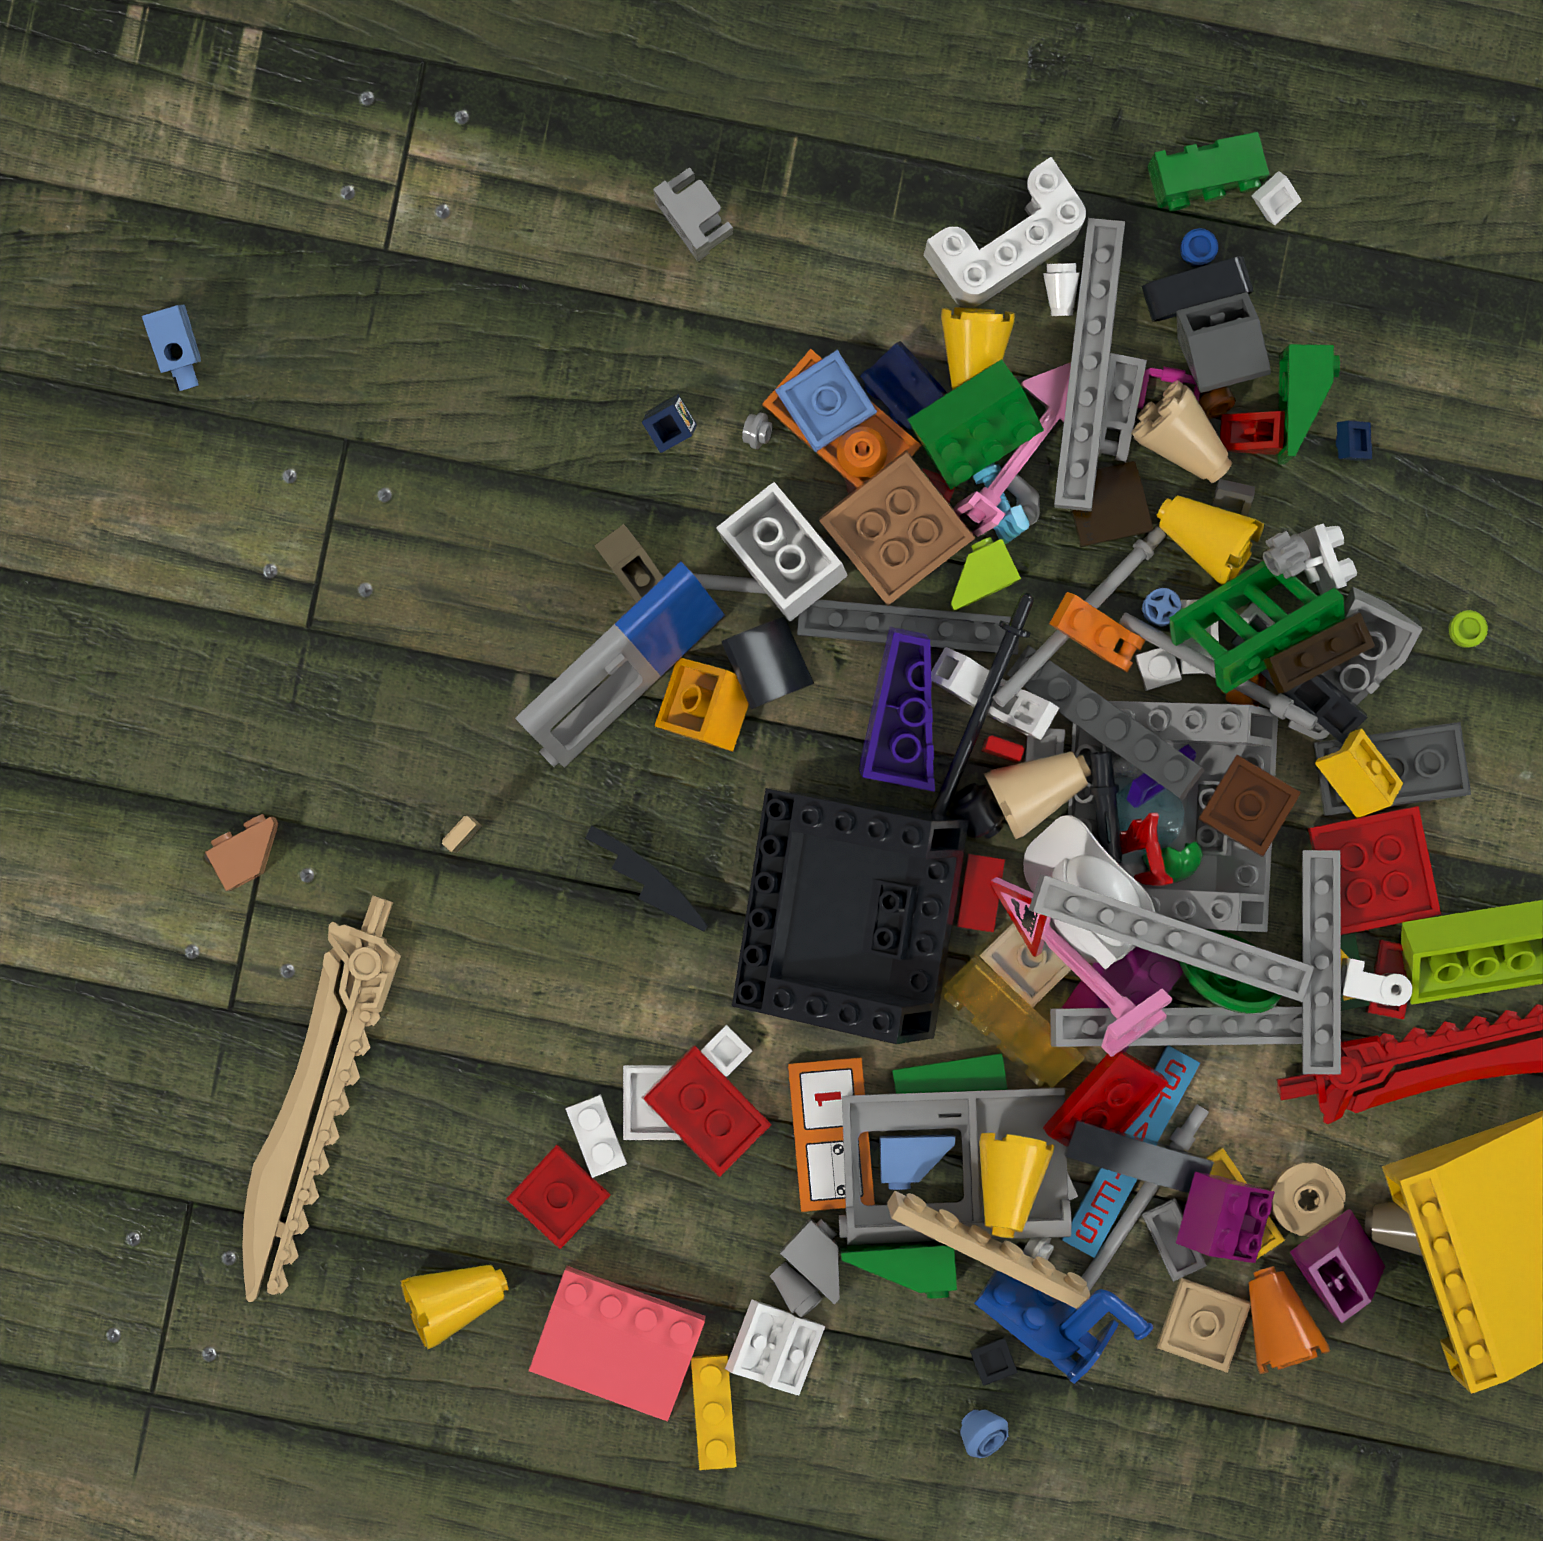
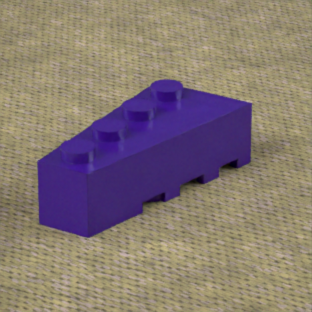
M889 627L858 770L863 778L935 792L933 774L934 747L932 740L933 711L931 704L930 639L924 633Z

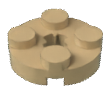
M1300 1162L1287 1167L1277 1176L1270 1188L1271 1191L1275 1192L1271 1209L1276 1220L1286 1230L1299 1236L1311 1237L1340 1216L1344 1209L1346 1194L1342 1182L1333 1171L1315 1162ZM1305 1189H1308V1193L1314 1190L1318 1196L1313 1200L1315 1207L1307 1210L1306 1205L1302 1209L1298 1204V1201L1302 1198L1300 1193Z

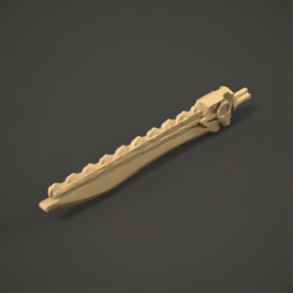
M372 895L361 930L348 925L339 926L335 922L329 924L328 941L333 948L324 954L318 990L297 1070L272 1130L253 1164L249 1181L242 1243L246 1300L248 1302L255 1301L259 1295L275 1237H280L281 1240L267 1283V1293L272 1295L282 1294L289 1286L283 1265L292 1264L299 1257L293 1236L299 1233L302 1235L309 1227L303 1207L308 1204L312 1205L319 1198L314 1175H323L330 1167L324 1146L333 1145L340 1137L334 1117L340 1114L343 1116L350 1108L344 1088L348 1085L353 1086L360 1078L354 1060L355 1056H364L371 1048L365 1027L374 1026L381 1018L379 1012L383 1010L401 958L399 952L387 943L386 938L382 937L393 902ZM343 960L345 964L339 994L348 1011L285 1223L280 1221L343 1008L335 991L342 965L340 961Z

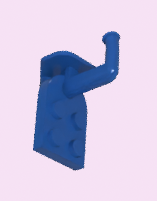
M995 1270L974 1303L1035 1353L1050 1359L1059 1370L1067 1375L1069 1381L1073 1384L1094 1365L1118 1327L1119 1323L1113 1319L1096 1337L1087 1332L1108 1311L1134 1333L1136 1340L1145 1338L1153 1329L1152 1323H1147L1135 1310L1110 1291L1103 1289L1095 1291L1076 1309L998 1270ZM1077 1351L1080 1357L1075 1361L1070 1356Z

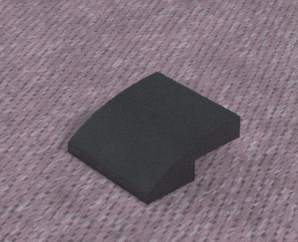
M785 617L775 619L721 641L751 709L814 684Z

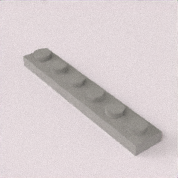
M1340 850L1302 851V963L1314 966L1302 1002V1074H1341Z

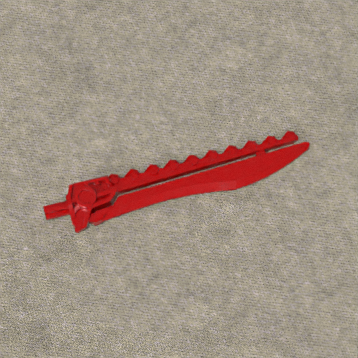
M1536 1004L1523 1019L1517 1015V1012L1505 1010L1491 1025L1486 1021V1018L1474 1016L1463 1030H1459L1454 1023L1444 1021L1432 1036H1428L1425 1033V1029L1413 1027L1401 1042H1398L1394 1035L1382 1033L1380 1037L1374 1035L1341 1042V1074H1301L1276 1079L1280 1100L1316 1094L1319 1110L1323 1114V1122L1330 1124L1342 1118L1346 1109L1353 1113H1359L1402 1098L1466 1081L1543 1072V1036L1393 1071L1381 1087L1352 1096L1354 1091L1383 1082L1394 1065L1543 1030V1005Z

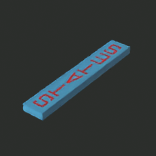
M1166 1045L1154 1070L1161 1073L1169 1083L1125 1133L1141 1139L1144 1137L1158 1142L1200 1062ZM1099 1168L1071 1220V1237H1062L1061 1240L1095 1258L1137 1179Z

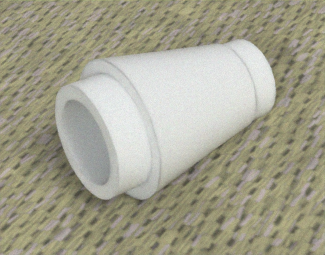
M1076 263L1047 264V273H1043L1051 308V316L1073 315L1080 273H1076Z

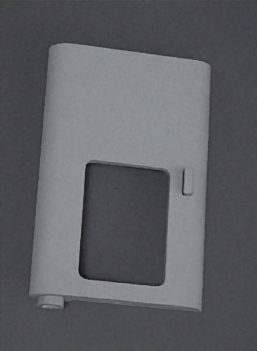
M1065 1088L842 1096L846 1215H839L840 1238H847V1245L939 1242L892 1219L888 1205H864L861 1202L858 1137L862 1132L951 1128L960 1130L962 1135L964 1196L959 1202L926 1203L927 1207L936 1211L940 1209L946 1210L955 1215L960 1223L970 1228L972 1225L979 1226L991 1235L992 1228L985 1226L979 1148L980 1134L996 1133L995 1139L1002 1140V1137H1006L1007 1134L1033 1138L1047 1142L1046 1145L1053 1144L1054 1151L1023 1232H1015L1014 1238H1003L991 1235V1238L999 1240L1071 1237L1072 1226L1071 1207L1068 1199L1067 1157L1064 1155L1066 1146L1049 1137L1042 1128L1065 1102Z

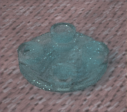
M1132 783L1127 784L1116 796L1120 831L1128 830L1134 819L1141 818L1143 821L1149 813L1157 812L1159 814L1157 825L1158 842L1161 849L1167 848L1178 837L1184 825V808L1181 799L1165 789L1140 807L1134 808L1126 800Z

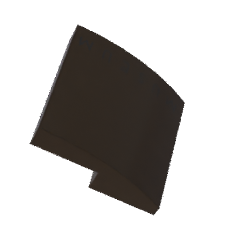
M1135 461L1097 469L1092 511L1070 509V512L1073 514L1080 548L1153 531L1143 486Z

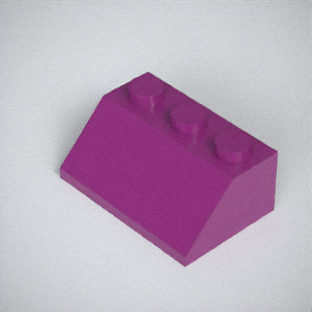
M1135 947L1122 959L1111 964L1106 970L1099 962L1092 964V967L1122 997H1128L1136 1006L1160 989H1163L1168 994L1183 973L1180 964L1174 959L1139 947ZM1081 980L1060 1009L1110 1007ZM1129 1046L1125 1047L1122 1050L1126 1052Z

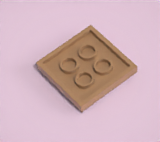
M907 450L819 518L821 524L887 606L975 539L973 533Z

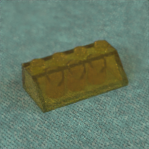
M972 953L944 982L943 987L947 990V993L943 997L958 1011L965 1007L975 1017L970 1022L986 1037L992 1032L1001 1041L997 1048L1012 1062L1017 1058L1021 1059L1029 1067L1024 1073L1039 1087L1046 1083L1049 1087L1053 1088L1086 1058L1074 1046L1052 1047L1051 1024L976 954Z

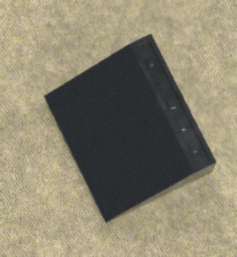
M765 788L732 1007L892 1044L934 1039L969 820L917 810Z

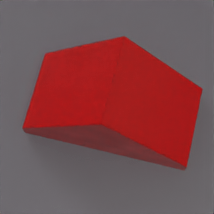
M1285 412L1223 414L1221 417L1220 440L1227 452L1276 455L1283 449Z

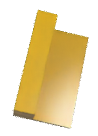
M1362 728L1350 732L1339 751L1318 758L1315 762L1316 766L1356 818L1391 806L1403 785L1401 779Z

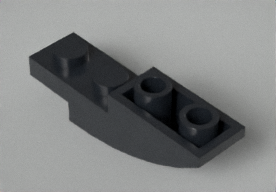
M1258 614L1248 623L1257 632H1262L1270 627ZM1238 634L1232 639V643L1236 647L1245 642ZM1267 669L1260 672L1272 685H1274ZM1322 674L1282 693L1294 700V705L1318 718L1317 723L1341 744L1347 739L1350 732L1355 731L1368 718L1366 712Z

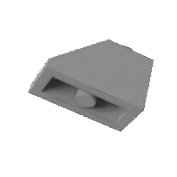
M809 1218L780 1249V1254L833 1304H836L840 1299L838 1244L833 1239L837 1233L822 1219L816 1223Z

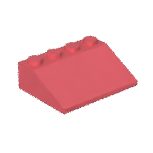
M567 1266L529 1371L668 1422L706 1316Z

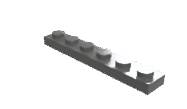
M817 600L799 614L797 636L886 643L889 627L926 634L930 639L931 648L944 649L947 647L953 650L997 653L1006 632L999 626V622L1002 620L1009 623L1011 617ZM1019 639L1012 655H1018Z
M1028 645L1007 675L1011 678L1036 650ZM1050 660L1023 686L1032 694L1050 701L1059 707L1058 712L1181 800L1186 797L1205 771L1201 766Z

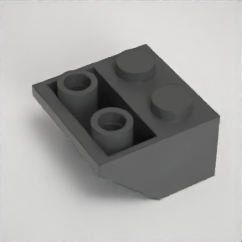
M1248 292L1176 311L1177 339L1200 393L1271 374L1259 317Z

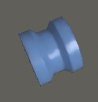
M1167 588L1156 589L1146 596L1143 601V616L1148 623L1163 627L1170 624L1169 617L1180 610L1182 604L1179 596L1174 591Z

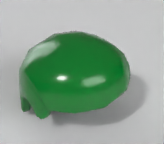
M1195 841L1192 843L1186 842L1185 848L1181 851L1172 847L1161 849L1165 871L1173 878V883L1184 881L1192 876L1203 858L1202 849L1199 843ZM1145 853L1141 858L1148 871H1150L1147 853Z

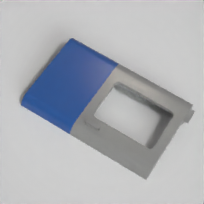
M680 562L515 719L543 746L539 752L553 767L560 763L565 768L725 617V614L693 573ZM608 674L611 675L592 694H590L574 711H572L555 729L551 731L553 726L557 724L573 707H575Z

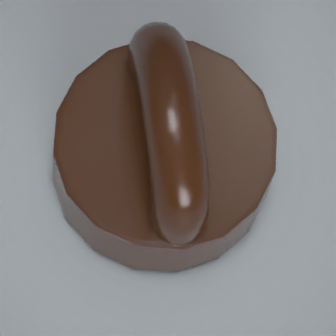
M1225 386L1200 393V400L1198 402L1207 418L1213 419L1228 412L1234 406L1236 399L1231 389Z

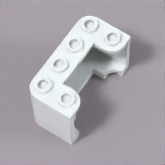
M1052 157L1036 166L1028 177L1027 188L1032 199L1025 207V211L1029 217L980 250L969 234L959 227L945 228L927 240L924 257L959 306L975 308L1069 246L1076 239L1085 220L1086 209Z

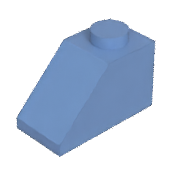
M953 1134L879 1136L881 1183H888L889 1189L893 1190L911 1189V1182H920L955 1145V1136Z

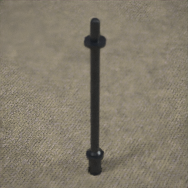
M1023 593L1020 596L1009 623L1002 620L999 622V626L1006 632L931 813L946 815L1019 637H1030L1031 632L1023 629L1034 602V598L1030 593Z

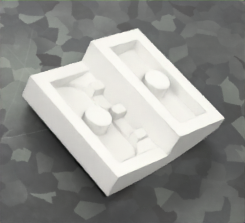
M751 1300L725 1369L733 1374L753 1379L769 1387L799 1396L825 1326L804 1317L800 1318L796 1314L774 1306Z

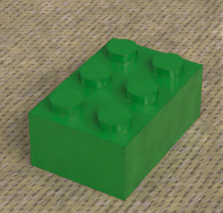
M1002 359L907 419L932 464L950 490L1044 431L1022 386Z

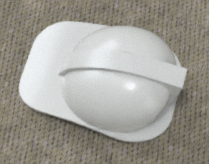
M1071 815L1059 817L1027 847L1023 862L1024 874L1033 893L1035 892L1039 876L1042 874L1155 912L1153 902L1145 889L1104 850L1087 826L1076 817ZM1053 918L1050 921V927L1057 934L1061 935L1088 963L1099 962L1105 970L1136 947Z

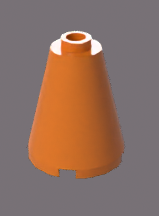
M1274 1266L1254 1272L1255 1280L1248 1282L1256 1362L1259 1374L1268 1373L1267 1365L1269 1364L1271 1368L1277 1367L1279 1370L1318 1357L1316 1349L1319 1348L1321 1353H1329L1330 1348L1285 1272H1276Z

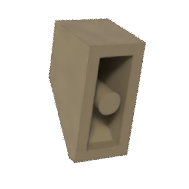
M624 524L595 545V548L636 603L664 578Z

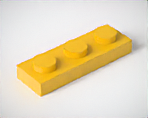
M728 1354L697 1356L691 1359L699 1470L737 1467L729 1371L725 1369L728 1363Z

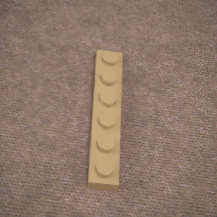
M894 1191L887 1202L892 1219L1076 1309L1091 1296L1087 1282L1079 1275L1068 1272L1066 1275L1056 1270L1051 1262L1037 1256L1034 1259L1023 1254V1251L1012 1242L1004 1241L1001 1243L991 1238V1235L979 1226L972 1225L970 1228L960 1223L955 1215L946 1210L940 1209L936 1211L929 1208L921 1198L914 1194L908 1193L905 1196Z

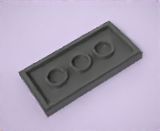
M1461 722L1367 735L1403 782L1391 806L1471 795ZM1338 740L1313 743L1315 761L1318 758L1339 751L1343 744ZM1316 766L1323 815L1352 812Z

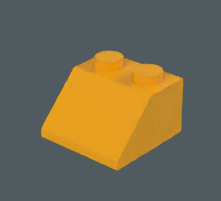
M680 658L675 663L654 726L733 752L749 703L735 673Z

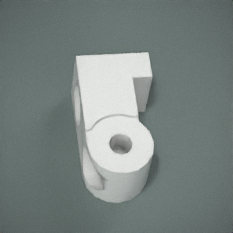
M1343 958L1341 966L1342 996L1391 1006L1403 1005L1410 999L1412 985L1405 976L1395 973L1376 975L1363 972L1364 961Z

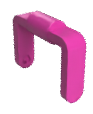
M1163 366L1162 370L1148 368L1144 372L1137 408L1143 409L1149 376L1161 378V381L1170 383L1179 380L1182 384L1195 385L1193 394L1198 401L1200 392L1193 376L1185 374V370Z

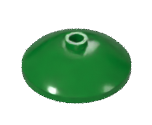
M1205 929L1216 934L1255 946L1249 941L1232 933L1216 929ZM1179 961L1185 977L1194 989L1203 997L1224 1009L1244 1014L1261 1013L1272 1009L1282 996Z

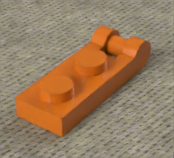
M1069 592L1065 594L1049 623L1109 664L1128 673L1133 664L1130 660L1135 651L1141 650L1146 641L1086 601ZM1120 639L1124 643L1119 652L1116 653L1113 650Z

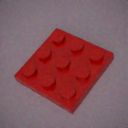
M1419 806L1308 828L1312 850H1340L1341 935L1441 915Z

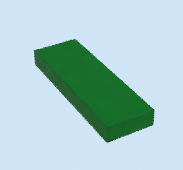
M1002 1053L892 1070L896 1094L1008 1090Z

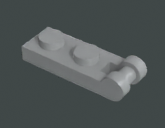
M1110 353L1098 457H1101L1102 453L1115 456V460L1126 462L1147 360ZM1107 429L1120 431L1118 442L1105 439Z

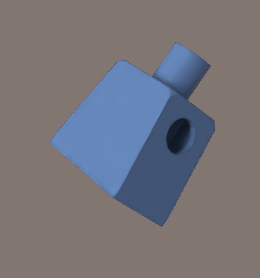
M176 305L143 315L142 319L161 373L171 371L177 392L198 386L192 364L201 362V357L185 305ZM174 343L181 346L183 354L180 359L172 357L170 349Z

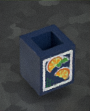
M679 394L648 410L642 420V424L660 453L691 437L697 427L695 420Z

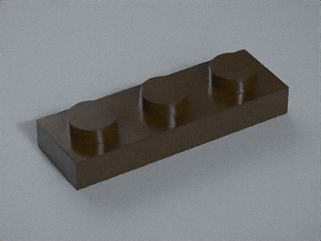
M1359 612L1263 659L1279 694L1287 692L1375 647V644Z

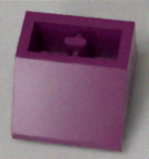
M1195 1172L1176 1244L1207 1256L1256 1263L1275 1192L1225 1177Z
M1350 1209L1290 1251V1254L1322 1306L1340 1323H1343L1372 1302L1385 1269L1383 1261Z

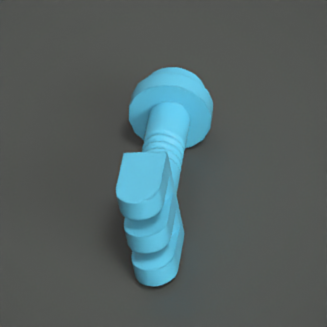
M995 462L973 476L975 483H984L985 487L988 488L1001 471V467L999 464H995ZM1003 492L1000 496L1001 502L997 508L1006 515L994 527V530L999 540L1002 539L1004 544H1008L1028 529L1029 521L1022 506L1019 505L1011 508Z

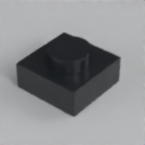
M1004 1336L969 1349L983 1386L1018 1373Z

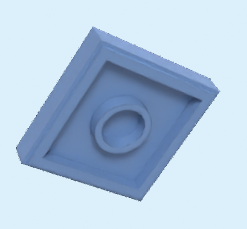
M838 350L775 389V392L815 453L844 435L850 429L857 427L877 414V410Z

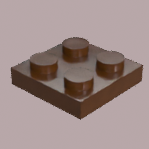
M1235 755L1198 820L1263 857L1301 792L1239 755Z

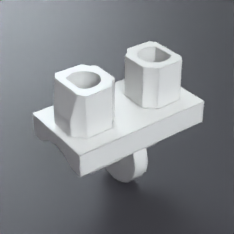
M1323 523L1298 534L1307 544L1310 553L1309 558L1303 561L1307 567L1304 571L1309 584L1316 582L1320 595L1332 588L1338 590L1347 586L1346 582L1357 576L1353 561L1347 558L1338 562L1333 548L1344 544V536L1339 526L1325 527Z

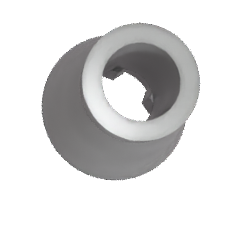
M787 1262L779 1266L769 1276L776 1284L792 1314L796 1312L800 1318L808 1314L823 1300L818 1294L819 1289L792 1269Z

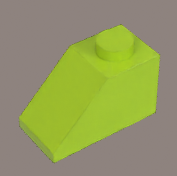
M988 537L971 546L973 552L968 554L949 606L952 612H956L1019 582L1021 577L1002 539L993 542L992 538Z

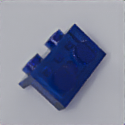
M901 341L894 344L871 368L865 370L860 375L865 381L864 386L868 393L878 400L881 399L890 409L889 414L898 425L905 426L908 430L912 429L907 419L948 394Z

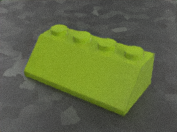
M1543 900L1402 922V957L1407 979L1412 985V995L1409 999L1411 1005L1543 984Z

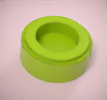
M1472 610L1456 614L1449 624L1450 638L1455 644L1464 648L1479 645L1485 639L1488 631L1485 618L1480 613Z

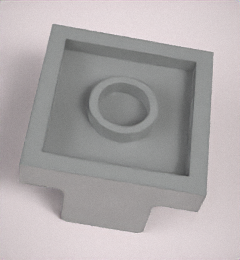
M688 168L668 183L666 181L662 182L653 191L655 203L698 262L710 254L709 251L732 235L733 227L727 222L705 237L706 233L721 223V217L718 215L721 207L702 180H697L685 190L676 194L695 180L694 172L691 168Z

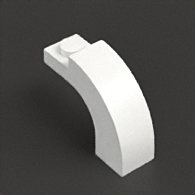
M945 647L931 671V681L960 700L975 707L989 670L968 656ZM1001 680L997 692L1007 682L1006 680ZM1020 689L1004 707H1001L993 700L987 715L1027 736L1029 734L1041 740L1059 707L1050 701Z

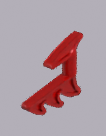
M1157 812L1149 813L1143 821L1141 818L1134 819L1128 830L1120 831L1122 855L1146 849L1150 871L1136 874L1134 879L1144 885L1163 886L1173 883V878L1165 871L1162 852L1158 842L1157 825L1159 814Z

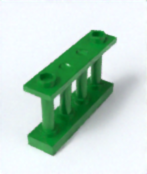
M1262 561L1169 617L1172 643L1178 646L1192 637L1215 659L1216 685L1226 694L1267 669L1263 659L1344 619V597L1336 588H1332L1324 594L1317 596L1296 576H1291L1287 579L1283 573L1275 576L1267 568L1265 562ZM1281 583L1304 606L1293 613L1287 614L1265 592ZM1252 601L1275 624L1262 632H1257L1235 611ZM1222 619L1245 642L1227 651L1205 629Z

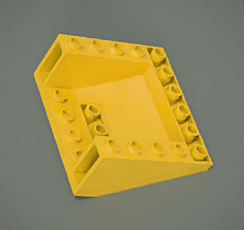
M1543 1111L1382 1166L1393 1202L1409 1214L1450 1336L1441 1339L1440 1342L1451 1375L1472 1394L1504 1383L1543 1363Z

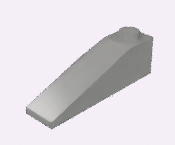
M1352 587L1344 602L1345 618L1360 612L1375 647L1322 673V675L1358 705L1369 693L1372 694L1394 669L1397 670L1406 661L1423 629L1388 603ZM1292 720L1288 722V727L1320 742L1330 734L1319 723H1316L1310 731Z

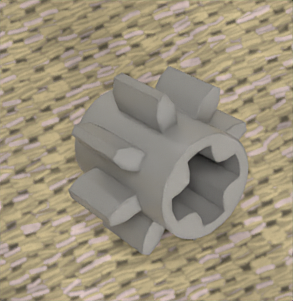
M1284 531L1266 540V544L1270 549L1263 552V559L1272 574L1279 576L1283 573L1287 579L1307 569L1303 561L1309 558L1310 553L1307 544L1298 534L1289 536L1288 532Z

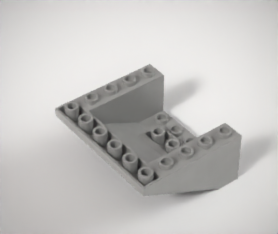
M1109 701L1175 749L1180 750L1189 744L1196 752L1194 762L1205 770L1183 800L1165 789L1138 808H1134L1126 798L1133 780L1144 773L1073 723L1071 751L1075 757L1083 755L1091 774L1090 753L1112 751L1115 784H1119L1120 790L1119 793H1116L1120 831L1128 830L1134 819L1141 818L1143 821L1149 813L1157 812L1159 814L1157 834L1161 849L1172 847L1181 851L1185 848L1186 842L1192 843L1193 841L1198 842L1202 849L1203 858L1201 864L1188 879L1163 886L1144 885L1138 882L1151 898L1155 913L1202 929L1267 932L1272 843L1265 855L1261 857L1198 820L1235 755H1239L1275 777L1278 717L1271 714L1270 709L1253 705ZM1092 775L1086 777L1088 785L1069 800L1068 815L1082 821L1098 841L1094 795H1090L1089 787L1093 786ZM1106 811L1108 839L1111 841L1108 812ZM1146 849L1122 855V863L1144 864L1141 857L1146 853Z

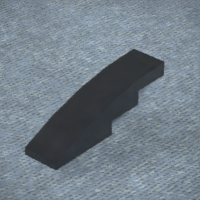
M591 826L585 839L618 855L611 869L645 885L638 899L705 932L708 924L685 895L656 867L624 843Z
M1078 1119L1074 1123L1064 1153L1066 1157L1186 1193L1190 1192L1195 1172L1210 1174L1214 1164L1213 1160L1144 1137L1141 1139Z

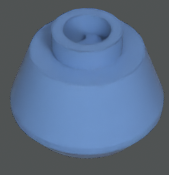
M973 1410L963 1418L960 1430L967 1454L971 1457L985 1458L996 1452L1008 1437V1422L988 1410Z

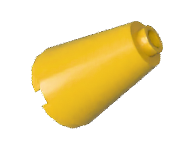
M947 307L942 308L941 319L952 390L999 360H1003L1015 322V313L1005 311L1003 318V314H995L993 309L954 307V314L951 315L952 311Z
M1179 495L1173 500L1167 498L1157 514V518L1161 519L1159 527L1221 585L1226 584L1239 575L1252 554L1250 552L1252 547L1251 539L1258 543L1264 529V523L1257 519Z
M981 1133L979 1148L985 1226L992 1228L991 1235L1014 1238L1015 1232H1023L1053 1155L1054 1145H1046L1047 1142L1009 1134L1006 1137H1002V1140L995 1139L996 1133Z
M491 1264L413 1276L401 1280L406 1303L409 1302L412 1312L410 1314L423 1345L427 1349L436 1347L504 1300L503 1291L508 1290L507 1281L502 1270L498 1269L495 1271Z

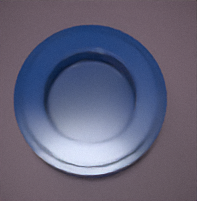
M1202 228L1189 231L1180 245L1182 258L1186 263L1194 267L1208 265L1215 258L1218 251L1216 237L1210 231Z

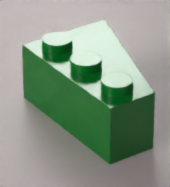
M1258 132L1219 139L1214 144L1198 148L1197 144L1185 146L1183 152L1166 155L1165 150L1154 153L1147 166L1158 209L1168 206L1169 211L1189 207L1191 205L1190 200L1204 197L1205 202L1226 197L1225 191L1239 188L1240 193L1259 189L1262 187L1261 182H1264L1269 176Z

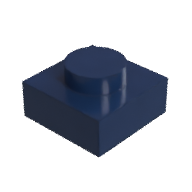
M1349 420L1337 422L1336 446L1338 449V459L1357 461L1372 459L1370 422Z

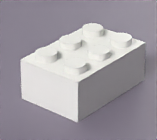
M775 482L716 527L726 545L789 621H792L848 576L842 562Z

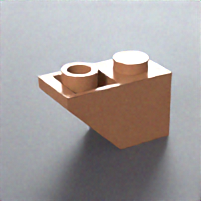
M263 814L258 815L243 824L246 829L245 831L235 836H232L231 832H227L211 841L213 848L205 853L226 891H232L264 874L279 824L275 817L265 819Z

